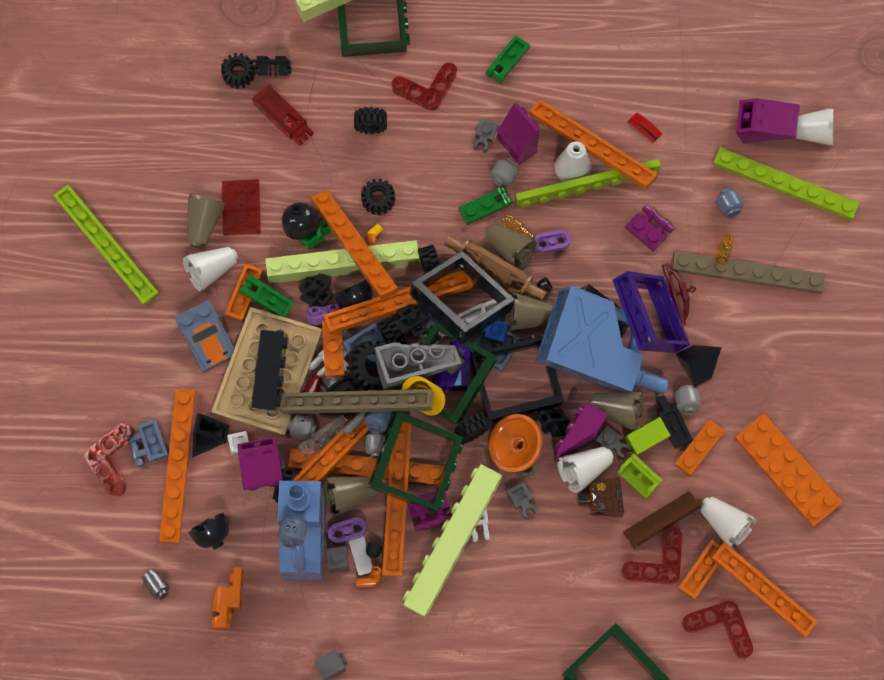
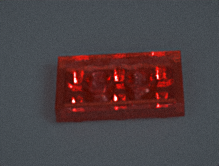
M259 179L222 181V202L225 203L223 210V235L261 234Z

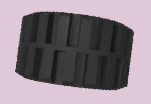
M383 341L362 342L360 345H356L354 347L355 350L349 353L351 358H347L346 361L349 363V366H346V370H350L348 376L353 378L352 382L355 385H359L362 389L375 390L383 388L379 374L373 377L367 372L365 367L367 357L370 354L375 355V347L386 345L383 344Z

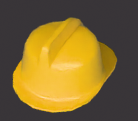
M412 376L403 383L401 390H433L432 411L420 412L426 415H436L444 408L445 395L434 383L420 376Z

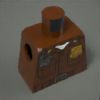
M620 476L590 483L588 485V494H577L578 506L589 505L591 515L623 517L624 515Z

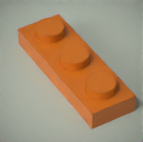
M245 263L225 311V317L240 322L244 321L252 300L241 295L238 290L241 286H244L247 275L261 280L264 272L263 269ZM252 286L250 290L255 292L257 288Z
M322 321L325 378L345 377L343 345L341 343L343 342L342 331L330 335L325 322Z
M709 419L674 465L690 477L724 434L725 430Z
M713 540L710 541L677 588L693 600H695L718 567V564L711 559L720 547L718 543Z

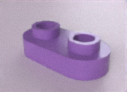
M557 230L538 234L534 238L538 243L537 252L545 254L565 250L569 247L571 241L569 233L564 230ZM562 239L564 243L560 244L558 240ZM544 243L546 246L541 247L539 244Z
M338 304L312 307L306 312L307 322L311 325L322 324V321H324L323 315L343 308Z
M355 517L333 524L328 530L329 540L339 545L359 539L367 532L366 522L362 518ZM355 526H360L361 530L355 532L353 528ZM336 532L342 533L340 538H336L334 535Z

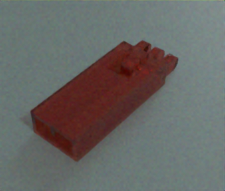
M270 85L266 86L252 98L253 104L290 140L293 139L299 146L303 144L299 137L304 141L308 140L305 132L309 136L314 134L307 126L306 120ZM286 115L289 117L287 123L292 125L290 128L282 121L283 118H286Z

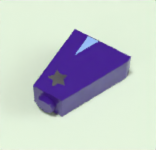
M455 340L450 341L449 345L456 346L458 355L465 363L452 375L447 370L437 373L432 383L437 385L442 391H467L471 384L470 349Z

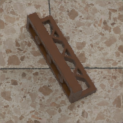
M688 491L627 528L623 533L633 549L698 510L703 503L700 499L695 500L691 492Z

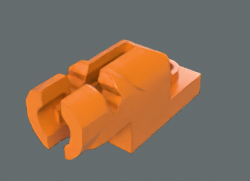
M234 567V572L230 573L229 583L233 587H216L213 593L212 612L219 614L211 618V628L213 630H231L234 615L232 611H241L244 578L242 567Z

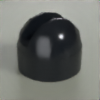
M547 277L538 281L537 287L547 291V293L553 290Z
M368 542L366 554L370 558H376L380 555L383 547Z

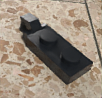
M665 395L658 397L656 400L659 409H657L658 417L662 419L670 433L669 439L674 449L691 443L693 439L678 408L673 403L669 404Z

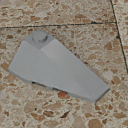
M390 343L375 347L378 374L384 390L402 387L403 383L412 376L426 378L461 365L455 345L432 344L427 346L413 343L412 345Z

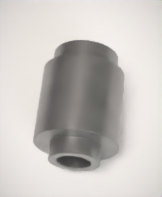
M151 569L142 576L143 584L153 599L158 598L161 600L169 594L170 586L159 571Z

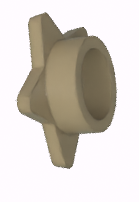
M534 463L528 470L518 472L517 478L527 477L534 480V471L539 468V465Z

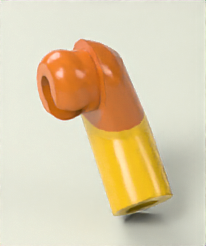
M378 223L365 235L367 246L379 245L376 242V237L383 231V228Z

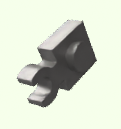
M484 119L480 120L475 134V138L478 139L474 143V150H477L479 145H483V153L487 152L488 142L493 143L498 129L497 123Z
M606 426L595 440V443L600 447H606L611 451L615 450L617 456L622 460L625 458V455L621 453V450L631 451L630 445L620 443L623 437L609 426Z
M524 482L506 491L515 509L522 508L524 519H528L526 514L528 509L532 510L534 515L537 514L536 507L529 503L533 500V497Z

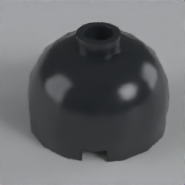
M299 202L288 206L281 218L282 228L286 236L294 240H302L307 235L309 237L313 236L320 226L317 212L307 203Z
M364 280L337 292L334 296L338 304L342 308H346L371 300L373 298V289L368 281Z
M224 513L214 515V520L213 518H208L193 527L191 531H188L196 545L202 548L213 547V549L224 545L223 540L229 534V523Z

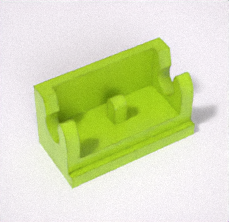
M659 417L623 438L630 445L632 453L638 455L671 435Z
M634 453L617 471L644 499H647L662 482V479Z

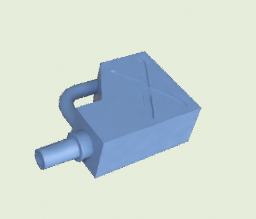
M572 285L559 289L535 362L615 392H632L633 387L641 386L663 394L668 387L667 379L645 371L643 366H640L644 355L638 353L639 350L632 331L628 348L623 347L618 320L629 326L623 309L615 307L613 301Z
M279 481L277 517L279 528L281 521L291 515L301 517L307 525V532L302 545L291 549L284 547L283 543L279 540V566L283 581L323 582L326 500L321 481Z

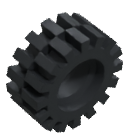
M234 53V57L228 55V60L226 58L223 60L224 63L221 64L222 77L227 85L230 84L231 88L236 86V89H239L241 85L242 88H246L245 84L249 86L251 84L250 81L253 82L255 76L254 65L247 55L244 57L240 53L237 56V53ZM242 66L245 72L240 76H234L231 70L234 67Z
M373 107L359 108L354 112V129L360 133L365 132V134L384 132L387 129V112L383 109L379 110L378 107L375 109Z
M372 179V183L368 181L367 186L364 185L363 191H361L363 207H366V211H371L373 215H375V212L381 215V212L386 214L387 210L390 211L395 204V191L392 189V185H388L386 180L382 182V179H379V182H376L375 179ZM374 192H383L386 196L384 201L380 203L372 201L371 195Z
M434 245L418 249L424 274L440 265Z
M390 316L376 324L386 343L407 345L402 332Z
M479 412L459 423L455 427L454 432L463 437L462 443L467 444L479 438L480 435L485 434L484 432H487L492 425L484 412Z

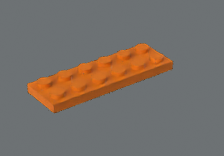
M765 413L735 436L734 439L812 528L843 503Z

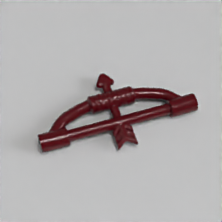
M669 263L662 265L663 273L667 278L672 299L684 327L686 326L685 320L688 317L690 306L688 292L694 293L697 288L690 286L687 289L686 283L679 273L670 268ZM672 274L679 283L680 292H675L671 278ZM679 295L682 296L684 302V314L681 313L677 296Z

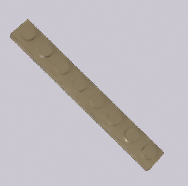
M677 251L674 253L672 269L680 273L822 294L824 291L825 274Z
M432 389L283 393L280 411L282 414L432 411L434 392Z

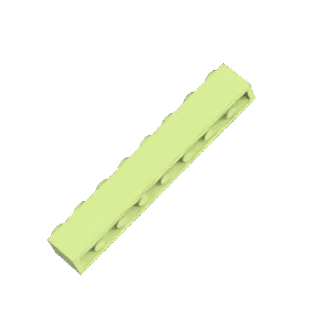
M417 240L368 246L385 270L419 266ZM345 249L265 258L269 284L305 280L307 276L315 279L319 273L324 277L361 273Z
M482 464L479 469L475 468L472 472L470 485H465L462 490L461 496L463 498L460 503H455L451 511L453 516L450 521L448 519L445 521L441 529L444 531L440 538L437 537L432 545V548H434L432 554H427L422 563L424 566L422 572H417L412 581L414 583L412 590H407L403 597V601H405L403 605L424 618L430 612L503 479L502 475Z

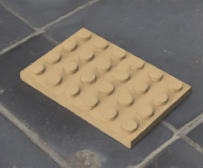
M250 307L211 413L285 437L288 431L289 419H292L293 414H282L280 407H277V411L251 408L261 330L284 332L289 337L288 349H286L285 354L286 367L283 368L282 374L284 376L283 388H280L279 393L282 396L283 393H300L309 372L310 363L314 358L322 335V329Z

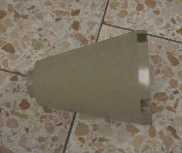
M189 194L187 241L191 242V246L201 248L202 245H206L225 208L224 202L220 201L217 204L214 203V198L194 194L193 197Z
M499 224L491 225L486 230V239L500 257L520 270L524 269L532 261L530 258L532 253L536 254L538 243L533 238Z
M510 293L515 301L512 311L505 315V323L509 324L508 330L514 331L547 326L554 305L518 293Z
M643 392L595 393L594 396L590 397L589 403L607 413L606 419L635 431L639 426L636 420L642 416L644 396H642Z
M371 477L324 478V481L327 482L324 484L327 505H332L333 508L330 511L331 514L339 516L378 496V491L368 488Z

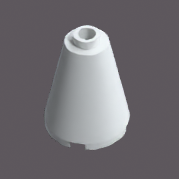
M824 109L800 115L796 139L833 145V109Z
M580 142L570 143L555 162V173L561 182L589 176L592 169L586 148Z
M224 247L187 255L183 258V265L186 273L189 272L192 277L190 278L191 283L200 291L207 288L237 264L238 255L235 249Z
M599 447L564 455L559 458L560 461L557 462V467L563 482L567 481L570 484L569 490L578 493L613 463L614 456L610 449Z
M706 497L702 501L703 504L701 505L700 512L723 542L732 549H734V544L739 546L752 531L750 528L751 523L756 524V519L753 516L715 497Z

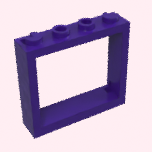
M627 271L613 279L638 350L677 353L690 346L664 276ZM638 288L648 289L667 340L657 339Z

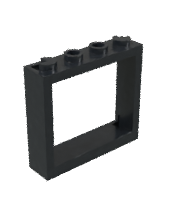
M463 251L413 281L409 293L461 344L510 313L515 301L510 293L506 292L497 281L493 280L484 269L480 268ZM457 268L465 272L498 303L467 325L427 288Z
M533 335L524 341L522 339H515L511 341V344L503 345V343L495 344L491 349H487V351L499 357L512 352L515 353L540 347L543 336ZM473 351L474 353H471L470 360L474 375H476L480 369L478 361L486 358ZM545 365L553 392L552 397L491 411L485 385L483 384L479 393L489 422L500 421L512 414L525 415L537 412L539 408L547 409L548 407L561 406L564 403L556 370Z

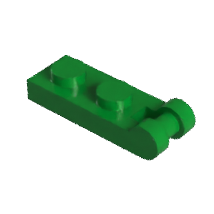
M515 35L489 66L485 75L493 77L497 83L502 84L506 76L529 50L530 44ZM500 68L502 71L499 73L496 69Z
M505 186L499 187L496 191L458 207L466 226L513 204L511 197L507 195L508 191ZM500 197L502 201L497 203L496 199Z
M247 275L244 286H241L238 292L273 314L286 317L294 302L257 278ZM252 286L257 288L255 292L250 290Z

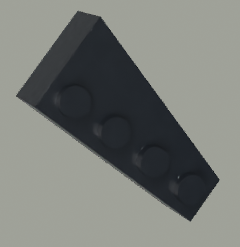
M261 330L251 408L277 411V407L281 406L282 396L279 393L280 388H283L284 376L282 374L283 368L286 367L285 354L289 344V337L284 332Z

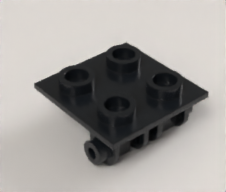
M257 56V59H252V62L258 64V67H255V74H258V76H268V65L269 76H272V65H274L275 76H277V65L279 76H288V74L292 73L291 67H288V64H292V61L286 56H275V59H269L268 56Z

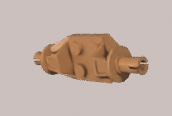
M451 235L447 237L444 246L457 253L461 251L465 254L468 253L474 258V262L484 269L493 280L497 281L506 292L521 295L529 294L539 301H543L547 291L533 284L534 275H527L519 268L485 250V248L472 243L470 238L462 243ZM514 282L519 285H522L521 289H515L510 287Z

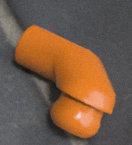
M375 566L371 569V573L367 578H356L357 588L375 587L383 577L382 569Z

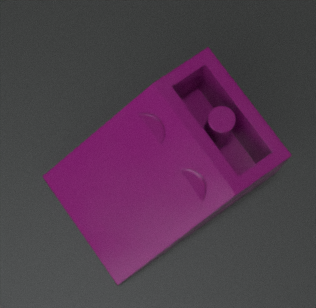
M759 98L740 100L736 133L742 143L796 139L800 105Z
M516 102L497 130V140L520 165L537 153L540 127L535 120L530 119L526 109L523 106L520 107Z
M588 402L585 407L581 406L575 415V423L571 422L565 431V439L561 438L555 447V461L559 462L560 457L573 454L595 441L605 424L608 414Z
M276 437L238 444L243 490L253 491L264 486L274 487L279 485V481H283L281 457Z

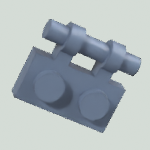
M156 419L137 425L139 430L137 434H134L133 429L125 431L127 445H130L132 451L131 458L132 461H135L137 467L144 466L142 458L146 456L150 463L168 457V452ZM142 440L145 449L139 450L137 442Z

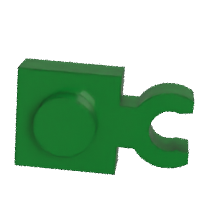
M323 219L320 221L318 231L313 236H304L299 241L310 250L324 240L323 235L330 234L332 230Z

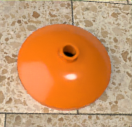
M512 414L500 420L492 430L489 439V452L493 462L500 469L511 473L522 472L530 468L539 458L543 446V436L539 425L532 418L522 414Z

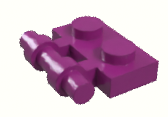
M646 204L642 211L647 215L643 217L637 213L625 226V229L654 252L666 239L662 232L666 230L670 234L675 228L668 219H663L657 214L658 211L656 209L650 208ZM651 219L659 224L657 228L649 222Z
M436 491L417 497L433 502ZM445 492L443 495L445 499L441 509L434 512L437 513V517L433 519H426L427 515L433 514L432 512L407 503L411 519L420 518L419 523L413 524L415 532L419 530L426 531L430 527L437 525L443 526L447 519L450 521L452 513L443 514L444 510L450 509Z

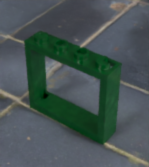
M397 0L400 41L348 45L345 4L339 6L338 16L342 57L407 52V45H410V37L405 32V29H409L408 18H404V13H407L406 2Z
M435 322L434 326L431 325L428 328L425 341L420 342L419 345L431 346L439 332L457 342L459 341L441 324ZM469 340L462 345L486 359L453 414L444 409L438 413V415L457 426L461 423L498 360L494 354Z
M397 411L393 414L368 488L429 512H437L444 504V492L450 487L451 480L449 478L451 472L453 473L456 469L457 461L455 460L457 454H460L463 449V437ZM403 422L453 441L433 502L381 483Z
M617 623L605 632L562 674L563 680H578L572 673L613 636L654 680H670Z

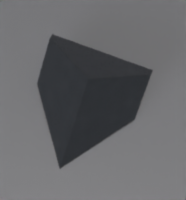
M692 345L676 353L678 360L694 387L712 378L722 347Z
M197 413L193 429L192 458L222 444H226L230 425Z

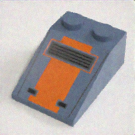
M209 300L174 317L202 372L232 357L234 347Z

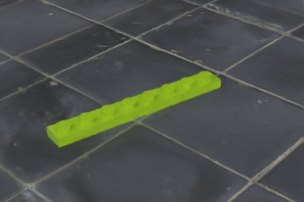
M720 147L713 163L715 167L850 221L854 218L859 205L857 201Z
M659 159L642 163L654 172L659 173L661 167ZM610 170L516 193L515 204L516 207L522 206V208H526L533 203H546L554 198L563 199L570 194H582L586 190H599L607 185L616 186L629 179L615 170Z
M66 185L53 195L144 306L159 295L158 291L69 185Z

